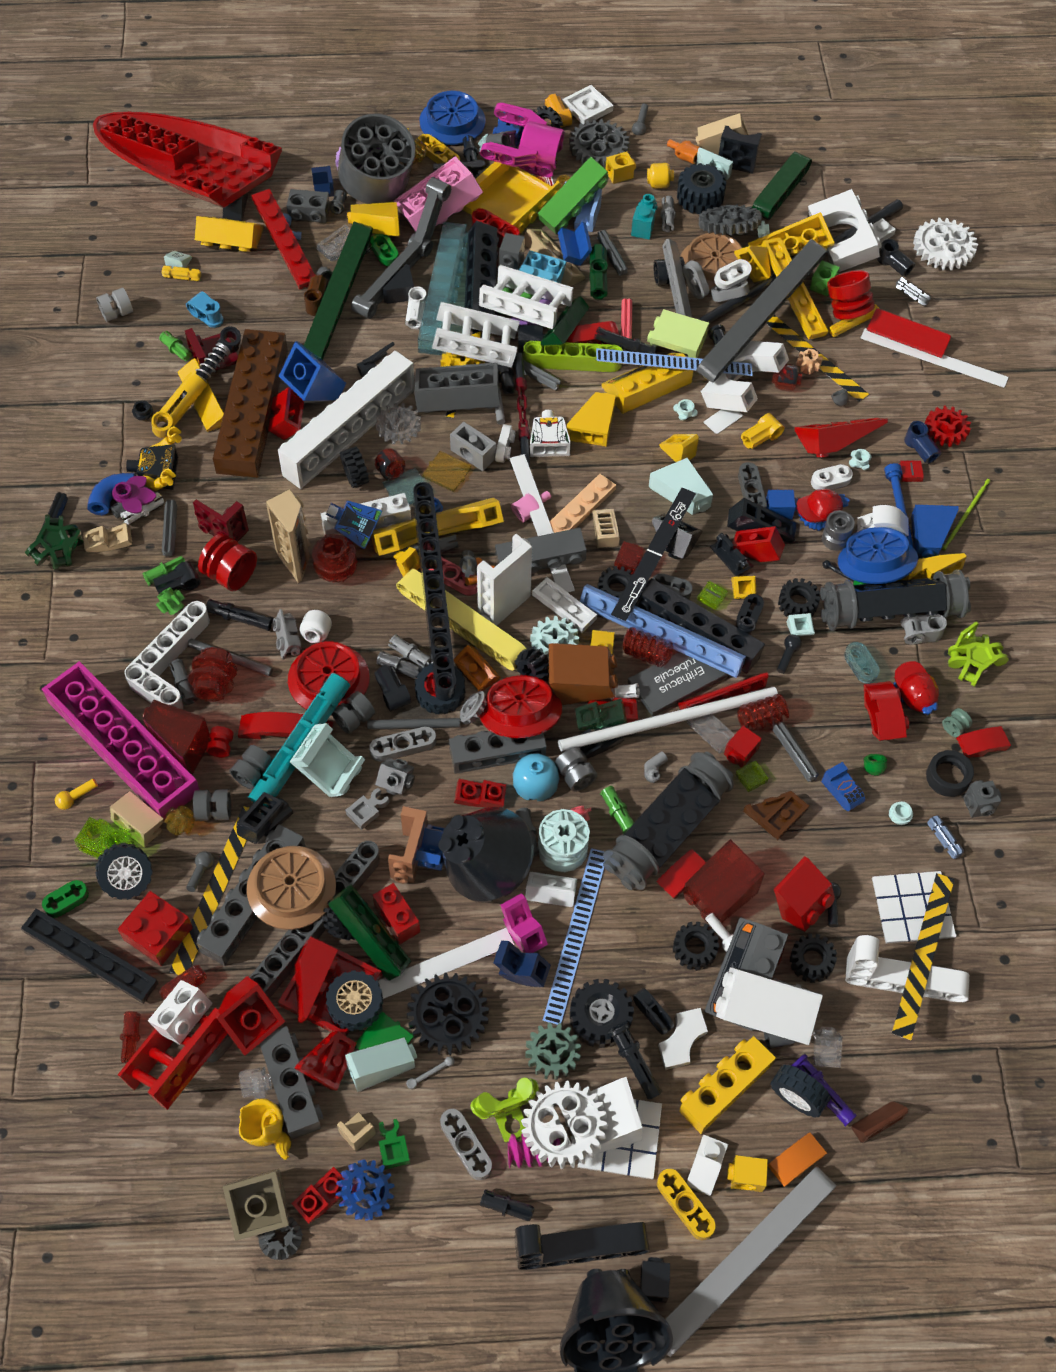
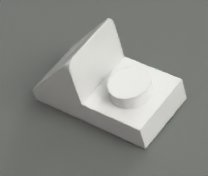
M703 1134L687 1180V1185L691 1189L711 1196L728 1144Z

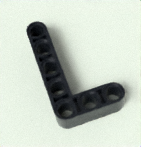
M644 1222L541 1235L540 1225L537 1224L523 1225L515 1229L514 1241L519 1270L628 1257L650 1252L646 1224Z

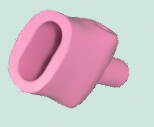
M548 491L540 495L542 503L551 499ZM526 494L511 504V509L517 518L524 523L531 518V511L539 509V504L531 494Z

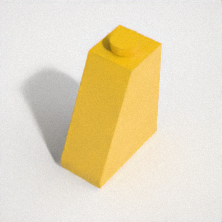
M397 202L351 205V212H347L348 224H353L355 221L373 227L372 233L400 236Z
M595 392L567 423L566 428L570 441L606 447L615 409L616 395Z

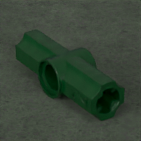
M595 244L590 253V296L595 300H602L608 294L607 249L602 244Z

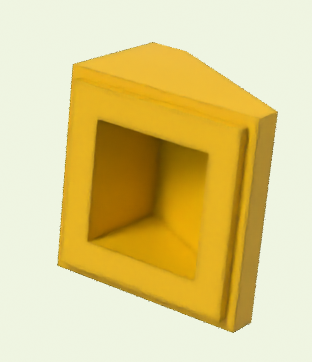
M755 576L731 577L734 599H742L750 594H756Z

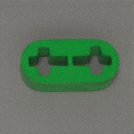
M71 881L44 897L42 901L43 910L48 916L58 918L83 904L89 896L88 889L82 881ZM74 889H78V890H79V892H80V895H79V896L76 897V896L74 895V893H73V890H74ZM55 901L57 903V909L52 908V902Z

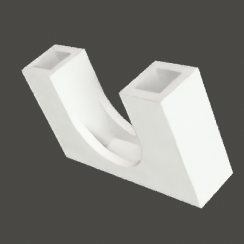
M852 189L808 206L809 217L821 212L827 227L837 224H850L857 228L856 233L851 238L827 248L829 261L831 264L840 267L839 272L880 257V239L874 236V227L872 223L868 224L866 210L861 209L860 198L858 195H854Z
M750 341L733 362L751 363L752 372L766 371L779 373L789 361L783 343ZM722 373L714 383L709 381L701 391L707 408L748 412L758 398L752 383L737 381L744 375Z

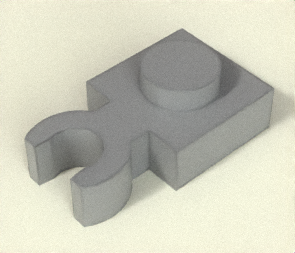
M379 788L372 792L370 799L363 795L345 810L346 815L361 830L379 816L378 808H384L389 804L387 796L383 800L376 799L381 795Z

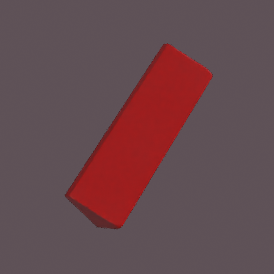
M876 308L867 327L869 332L939 358L943 357L951 338L950 334Z
M765 672L753 675L679 702L678 706L682 710L755 692L766 688L769 674Z

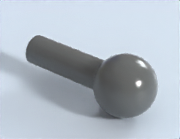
M647 104L641 105L638 120L632 126V132L635 135L646 133V125L644 123L649 107Z
M202 851L197 854L195 858L196 868L186 886L188 891L195 892L205 870L210 869L214 865V857L210 852Z

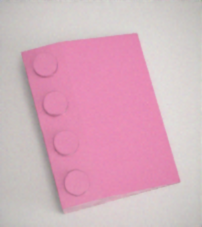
M456 156L394 200L415 232L428 196L425 192L426 185L431 177H435L452 187L449 198L442 204L435 226L446 222L449 216L460 212L467 203L475 201L483 193L472 173Z

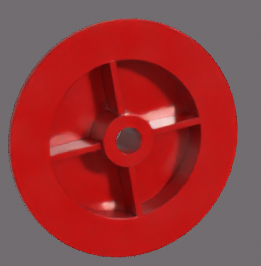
M325 641L313 644L305 649L292 663L288 673L289 691L297 704L307 710L316 695L320 693V689L330 674L335 673L351 685L338 705L341 703L346 704V699L356 691L361 692L363 695L366 694L370 681L366 661L357 651L338 642Z
M527 675L511 676L496 682L489 689L487 694L488 704L484 708V712L480 714V720L489 731L500 736L509 738L532 737L544 733L556 725L562 715V704L545 681Z

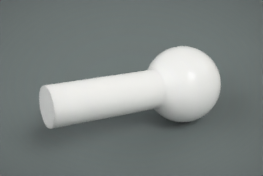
M711 913L705 920L723 940L722 947L727 952L733 934H730L717 917Z

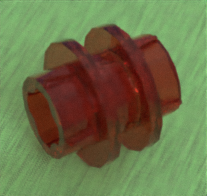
M338 534L325 535L314 545L312 550L313 566L316 574L321 579L328 582H344L357 569L356 549L348 538Z
M217 647L202 649L201 654L193 658L191 664L193 670L188 675V681L194 688L193 693L196 697L205 701L216 702L224 700L225 694L230 693L234 688L233 679L237 675V666L232 662V655L225 649Z

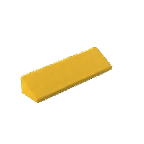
M195 358L178 371L182 383L190 373H196L195 370L200 368ZM207 382L206 388L194 401L193 405L206 431L209 432L221 427L224 413Z

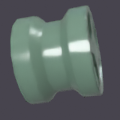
M956 708L952 711L950 717L948 716L942 721V725L948 734L958 737L963 734L964 729L972 726V719L967 712Z

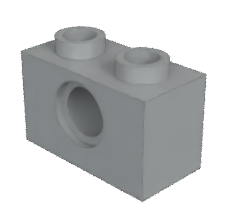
M461 423L450 434L451 451L481 471H484L495 460L496 442L467 423Z

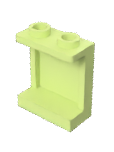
M663 309L661 316H657L655 319L654 331L650 330L647 342L650 345L655 344L688 354L690 358H698L707 337L709 323Z

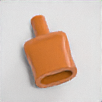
M669 139L667 142L668 147L675 149V155L679 159L692 164L696 163L698 149L701 147L686 140L678 143Z

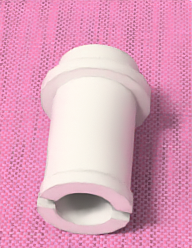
M638 683L618 685V688H614L615 698H639L640 689L637 688L639 687Z

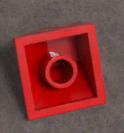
M248 976L226 993L215 1016L245 1056L286 1022L259 984Z

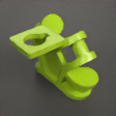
M977 621L963 630L956 644L948 649V655L951 656L948 660V666L954 669L964 666L958 679L961 681L965 679L971 682V685L974 687L981 673L992 664L1002 666L1009 661L1008 656L1002 653L1003 646L1001 643L989 644V635L983 634L982 637L975 635L979 625ZM970 664L979 668L976 675L967 671Z
M521 1078L517 1082V1088L508 1092V1099L498 1101L491 1094L483 1092L472 1100L470 1107L472 1112L481 1119L495 1117L502 1138L507 1143L512 1133L507 1132L505 1129L506 1116L512 1115V1118L520 1123L519 1131L513 1133L516 1139L520 1138L521 1130L526 1128L521 1122L524 1117L520 1107L528 1104L529 1099L533 1100L536 1098L539 1086L535 1079Z

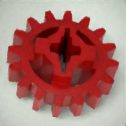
M946 405L943 406L942 410L936 407L935 411L929 412L925 420V424L928 427V435L934 437V443L940 441V446H943L944 443H947L949 447H952L953 443L958 446L961 441H966L971 428L969 427L971 422L967 421L968 416H962V410L956 412L953 406L951 410L947 409Z

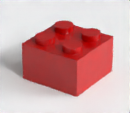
M149 891L118 927V931L125 942L162 966L192 930L193 926L187 915L152 891Z

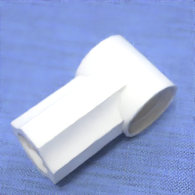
M413 287L408 293L409 302L405 324L411 329L418 330L420 327H423L427 299L425 289Z

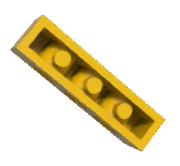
M754 1036L748 1041L743 1039L735 1047L736 1053L731 1058L725 1056L717 1064L718 1070L713 1075L710 1073L706 1074L698 1083L700 1087L695 1092L692 1090L688 1091L680 1100L682 1104L679 1112L700 1134L710 1127L773 1065L776 1057ZM740 1061L746 1062L750 1069L742 1070L738 1067L737 1063ZM726 1078L731 1081L732 1086L724 1087L720 1084L719 1080ZM705 1095L712 1097L714 1104L707 1105L703 1103L701 1097Z

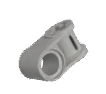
M940 614L904 617L901 620V626L906 634L904 637L905 643L910 645L938 642L943 637L947 625L945 617Z

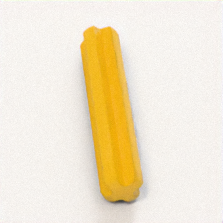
M875 304V308L866 315L853 319H843L829 327V334L832 337H836L872 318L874 311L879 307Z

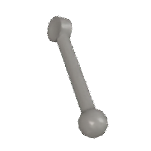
M448 1056L443 1063L416 1079H408L406 1082L407 1087L411 1090L415 1089L417 1083L446 1066H452L455 1063L454 1058Z

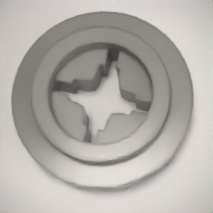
M483 691L472 694L463 704L460 711V720L466 725L475 722L476 718H479L480 714L484 712V708L488 703L487 695Z

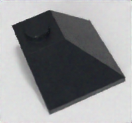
M665 513L653 517L652 523L656 532L666 516ZM681 521L665 550L669 552L668 556L677 560L688 557L703 530Z

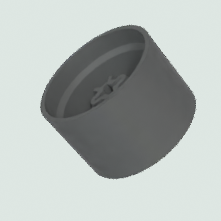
M367 114L353 120L343 133L338 162V177L346 192L353 198L366 204L389 203L401 196L408 186L415 156V143L411 133L401 122L383 114Z

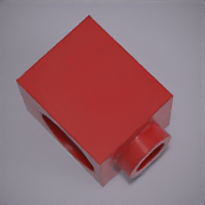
M743 725L726 744L724 755L732 764H737L743 768L759 750L762 738Z

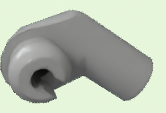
M659 752L645 763L644 776L648 782L654 783L660 779L659 767L668 761L664 752Z

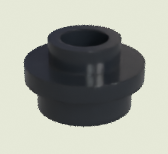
M144 400L136 402L132 409L133 416L137 420H147L154 412L152 405Z

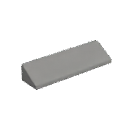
M668 238L665 240L662 248L675 310L678 314L692 318L678 246L676 242Z

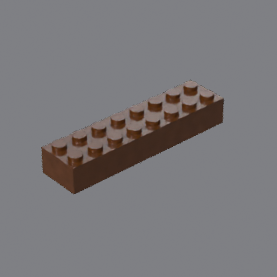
M245 329L213 455L216 474L258 478L269 432V422L273 415L271 409L272 400L278 393L281 380L279 374L284 366L288 350L286 335L283 332Z

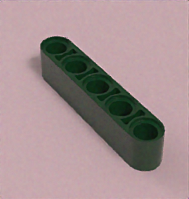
M794 151L756 198L752 209L757 208L762 213L763 218L770 220L810 169L812 159Z

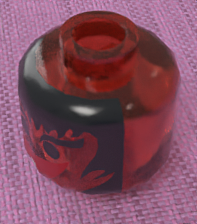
M786 363L779 373L773 372L772 383H775L776 389L794 391L796 385H801L803 373H799L797 365Z
M392 448L380 451L374 462L379 473L388 480L399 478L406 467L405 460Z

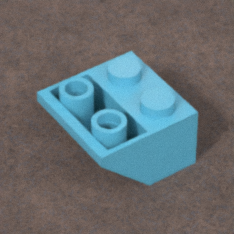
M530 250L519 271L561 284L566 261Z

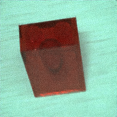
M153 700L150 707H146L143 713L146 729L193 775L206 751L208 742L211 741L205 717Z
M730 839L685 883L683 890L684 898L690 905H695L699 909L704 920L709 914L713 913L723 923L758 894L765 873Z

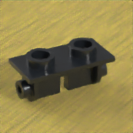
M720 533L716 537L718 541L710 546L736 577L754 567L748 557H745L737 548L733 550L734 545L727 534Z

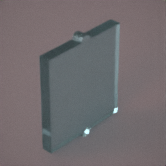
M413 468L390 480L384 481L383 486L389 493V496L405 493L410 505L413 503L414 486L419 482H426V479L421 477L416 468Z

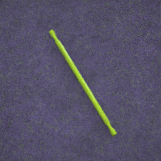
M986 479L985 484L981 487L947 539L946 544L942 547L943 551L947 549L949 543L957 534L986 489V486L990 483V479Z

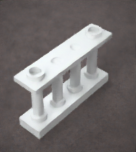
M500 265L496 286L493 288L483 285L480 288L479 306L553 329L556 326L557 307L560 304L572 305L573 287ZM505 286L515 289L513 293L502 290ZM525 292L533 295V297L528 299L521 297V295ZM541 298H544L547 300H551L552 302L549 305L540 303L539 301L541 300Z
M444 302L440 303L436 320L443 321L442 329L437 328L432 349L490 363H498V365L512 368L517 347L510 345V338L515 339L520 321ZM451 324L463 326L462 334L450 331ZM471 329L483 331L482 338L470 336ZM490 334L502 336V343L490 341Z

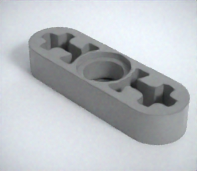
M420 727L376 738L370 743V754L375 761L382 762L387 758L394 759L427 751L435 746L436 734L430 727ZM426 735L429 741L425 742L422 736ZM414 737H415V742H416L417 745H414V744H413V738H414ZM400 740H407L410 743L404 749L397 747L396 744ZM389 743H392L393 751H391ZM382 746L384 752L379 753L377 747Z
M456 1109L446 1110L440 1119L442 1131L470 1176L475 1180H485L492 1171V1162L462 1113ZM448 1117H451L453 1120L459 1119L457 1127L460 1133L455 1138L452 1137L456 1135L453 1126H446L448 1124ZM463 1138H470L474 1146L469 1151H462L458 1146L459 1141ZM477 1151L480 1152L476 1154L479 1163H486L484 1166L485 1172L483 1173L480 1170H473L475 1169V1162L472 1156Z

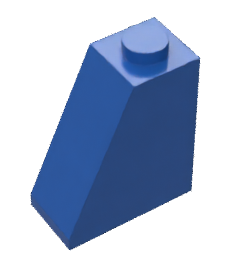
M915 504L911 515L913 547L917 552L918 559L939 555L959 510L958 506Z

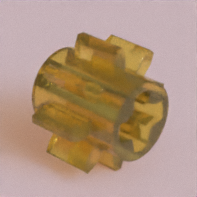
M416 138L414 141L415 156L413 163L415 160L421 162L427 153L424 149L426 145Z
M178 806L177 809L171 807L165 815L166 819L164 822L167 823L166 827L174 835H182L184 831L189 834L195 826L193 824L195 822L193 818L194 813L186 806Z

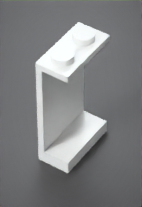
M730 967L729 972H726L723 978L722 985L724 990L722 997H719L716 1002V1017L809 1045L823 995Z

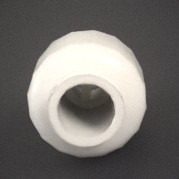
M320 610L308 611L300 625L301 635L311 643L323 642L330 632L332 626L331 618Z

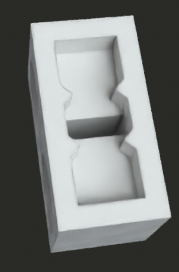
M180 980L149 1018L148 1022L162 1036L180 1045L213 1003L199 988Z

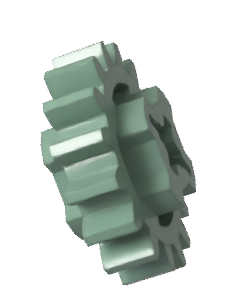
M548 1022L547 1029L545 1030L541 1025L538 1026V1034L531 1032L530 1038L532 1041H526V1047L530 1050L525 1051V1057L531 1058L528 1061V1066H536V1075L545 1072V1079H548L549 1075L553 1074L555 1080H558L559 1073L567 1077L568 1068L575 1070L576 1064L574 1061H580V1054L576 1052L581 1050V1044H574L578 1036H570V1027L565 1029V1031L561 1030V1023H558L557 1027L553 1028L551 1022ZM546 1037V1040L543 1044H538L543 1038ZM550 1048H554L557 1054H552ZM570 1055L566 1062L560 1065V1061Z

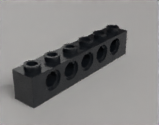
M477 220L468 231L464 308L495 315L494 310L479 306L480 288L483 285L494 288L497 284L495 279L498 272L496 261L498 259L497 245L499 237H497L496 227Z
M652 578L647 582L635 606L745 655L746 658L741 671L746 674L761 657L765 643L741 631L734 625Z

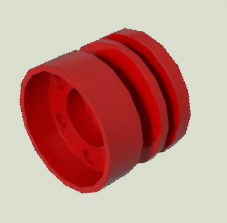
M867 271L845 272L828 281L829 296L834 299L831 305L835 318L853 319L866 315L875 308L873 293L869 291L871 289V282Z
M220 533L214 536L202 550L198 561V569L202 574L212 580H217V583L233 592L242 588L252 576L257 563V555L243 544H238L236 540L228 535Z

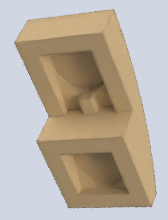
M127 523L108 530L100 526L83 532L84 549L86 552L110 551L132 545L131 528Z

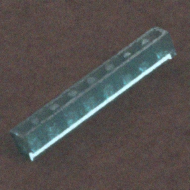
M443 222L418 335V353L443 354V351L432 349L437 328L442 329L443 321H438L436 318L441 302L452 305L453 302L457 303L458 290L456 288H460L461 276L459 274L463 273L464 261L462 260L466 259L467 247H465L468 242L467 224Z

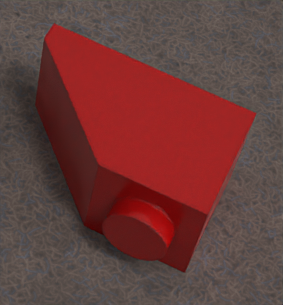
M776 526L736 531L732 542L734 545L733 550L737 548L743 555L758 562L780 560L785 547Z

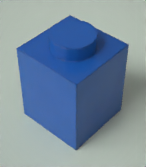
M768 490L766 508L792 520L794 512L798 511L796 507L798 498L794 497V490Z

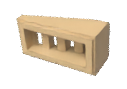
M614 509L592 510L597 548L619 546L620 538ZM598 516H610V517L598 518ZM610 521L611 523H599V522Z

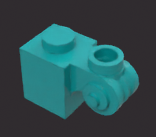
M645 194L636 207L632 220L631 236L650 240L654 227L655 211L658 208L656 199L652 194Z

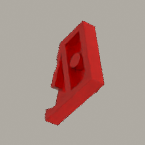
M332 1031L296 1064L295 1069L330 1090H338L347 1068L345 1055L354 1051L356 1042L338 1031Z

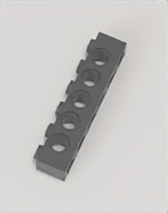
M280 824L275 830L269 832L265 845L261 850L256 851L250 867L242 871L238 884L234 889L229 890L221 909L218 908L213 913L210 925L198 935L197 946L202 954L226 966L258 918L251 909L248 898L245 895L248 878L253 867L262 857L278 848L287 846L306 847L303 836ZM235 910H242V913L238 916L231 915ZM228 930L225 936H217L220 931Z

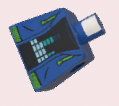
M346 501L343 508L331 503L326 515L337 520L334 526L336 531L360 548L365 549L382 511L352 501Z

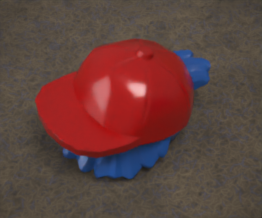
M817 489L810 495L798 499L796 507L799 512L798 516L801 517L800 521H803L805 526H809V528L814 530H821L825 527L829 514L834 511H842L843 507L848 506L850 500L844 494H838L830 489Z
M916 661L901 664L895 670L894 675L896 681L894 682V687L899 688L901 693L900 701L905 703L908 709L923 712L926 715L932 713L933 710L936 711L938 708L939 689L935 679Z

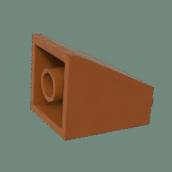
M549 644V684L562 705L615 697V688H618L616 674H614V668H617L616 656L611 654L608 647Z

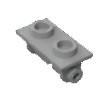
M280 609L276 618L273 619L272 628L277 635V649L280 650L281 658L284 659L287 653H291L294 656L300 654L302 648L299 635H290L298 632L295 617L290 613L283 615V611Z

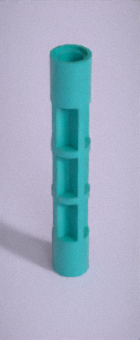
M335 673L330 674L320 689V693L316 695L262 775V779H259L249 794L248 798L255 803L263 792L277 797L296 768L290 763L292 757L313 726L327 722L351 685L344 678Z

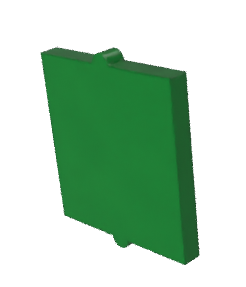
M382 1012L379 1014L378 1020L374 1021L372 1026L368 1027L356 1041L355 1048L359 1051L401 1038H405L408 1045L413 1039V1035L400 1026L399 1021L395 1022Z

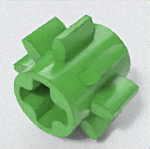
M169 587L157 596L159 602L156 605L162 613L168 611L170 615H173L184 607L181 601L185 597L180 590L176 589L173 591Z

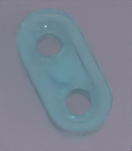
M860 642L850 643L846 647L844 657L859 681L866 684L875 682L880 669L871 653Z

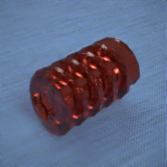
M630 627L625 634L623 651L626 655H632L633 658L647 661L649 664H655L656 667L661 668L669 662L673 654V643L669 642L667 644L666 639L662 638L659 640L658 636L652 637L651 633L644 634L643 630L637 631L635 627Z
M775 694L773 697H766L765 700L759 699L756 703L750 702L748 706L745 704L741 705L737 715L741 727L744 725L749 729V726H751L753 731H757L758 723L763 729L766 728V721H768L769 725L773 726L775 723L774 718L780 723L783 722L782 715L788 719L789 710L784 697L781 694Z

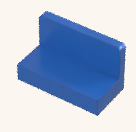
M581 222L575 231L562 227L558 231L563 260L581 266L592 251L585 222Z

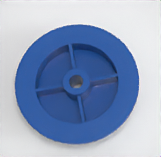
M444 91L434 95L428 101L427 106L421 112L419 122L424 134H430L442 144L459 145L463 144L462 140L465 136L467 141H469L468 135L474 139L477 138L485 128L486 119L484 112L477 105L473 97L460 91Z
M886 527L866 528L854 533L847 540L846 547L838 556V566L844 575L852 580L868 584H883L900 580L908 576L918 563L917 552L909 544L907 537L900 531Z

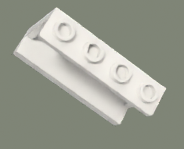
M515 534L512 537V553L496 567L492 568L484 560L477 565L478 613L496 626L531 596L532 546L527 539Z

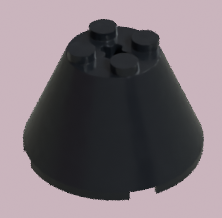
M501 807L483 808L462 816L456 815L451 819V822L442 833L439 849L442 851L449 881L458 893L472 901L482 903L493 902L494 899L508 896L520 886L530 870L534 853V845L531 844L529 834L530 829L525 821L514 812Z
M592 1269L587 1272V1278L579 1286L560 1342L561 1360L565 1366L570 1365L573 1367L574 1372H639V1367L649 1362L654 1366L668 1354L673 1343L672 1330L665 1318L630 1277L628 1270L602 1271L601 1269Z

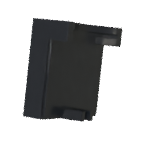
M725 125L721 136L719 156L733 161V170L753 174L762 134L742 135Z

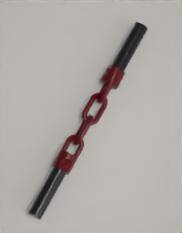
M516 353L515 386L516 391H518L517 409L520 419L518 423V438L521 446V455L525 454L530 466L528 441L530 439V432L526 416L527 396L525 391L527 390V384L524 376L523 353ZM520 399L524 400V407L520 406Z

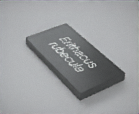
M678 652L628 678V684L638 683L639 687L637 688L640 689L639 699L653 717L728 677V674Z

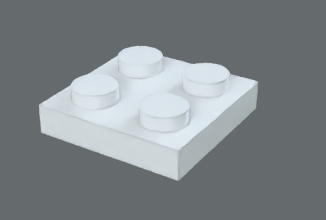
M592 85L562 99L565 109L569 108L571 114L583 125H586V121L591 123L593 119L597 120L613 111V104Z

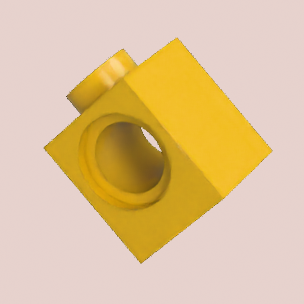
M628 152L606 157V170L613 184L634 178L636 163Z
M736 1155L733 1162L728 1163L727 1179L731 1180V1188L763 1192L767 1182L768 1159Z

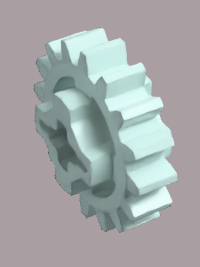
M554 616V620L550 621L546 617L545 623L539 620L538 626L532 628L530 637L531 647L542 648L546 655L549 654V644L551 643L578 645V629H573L572 622L566 624V618L558 621V617Z

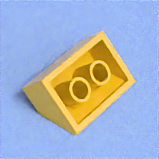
M196 216L195 240L201 241V245L213 246V243H218L220 248L231 249L232 246H238V250L250 252V248H257L264 225L208 216Z

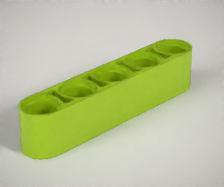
M529 341L524 345L523 359L540 369L617 372L622 367V363L597 361L596 348L623 351L618 345L565 342L562 345L542 346L540 344L541 341Z

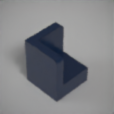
M330 166L311 168L314 191L328 192L329 197L334 196Z

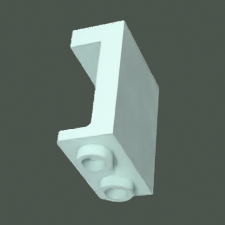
M327 723L313 726L290 760V763L329 797L342 796L349 790V784L352 779L361 771V765L365 759L362 756H354L330 734L333 729Z

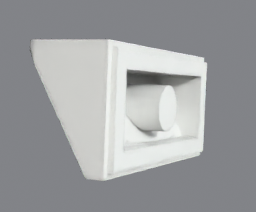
M529 872L525 895L526 900L573 907L577 879Z

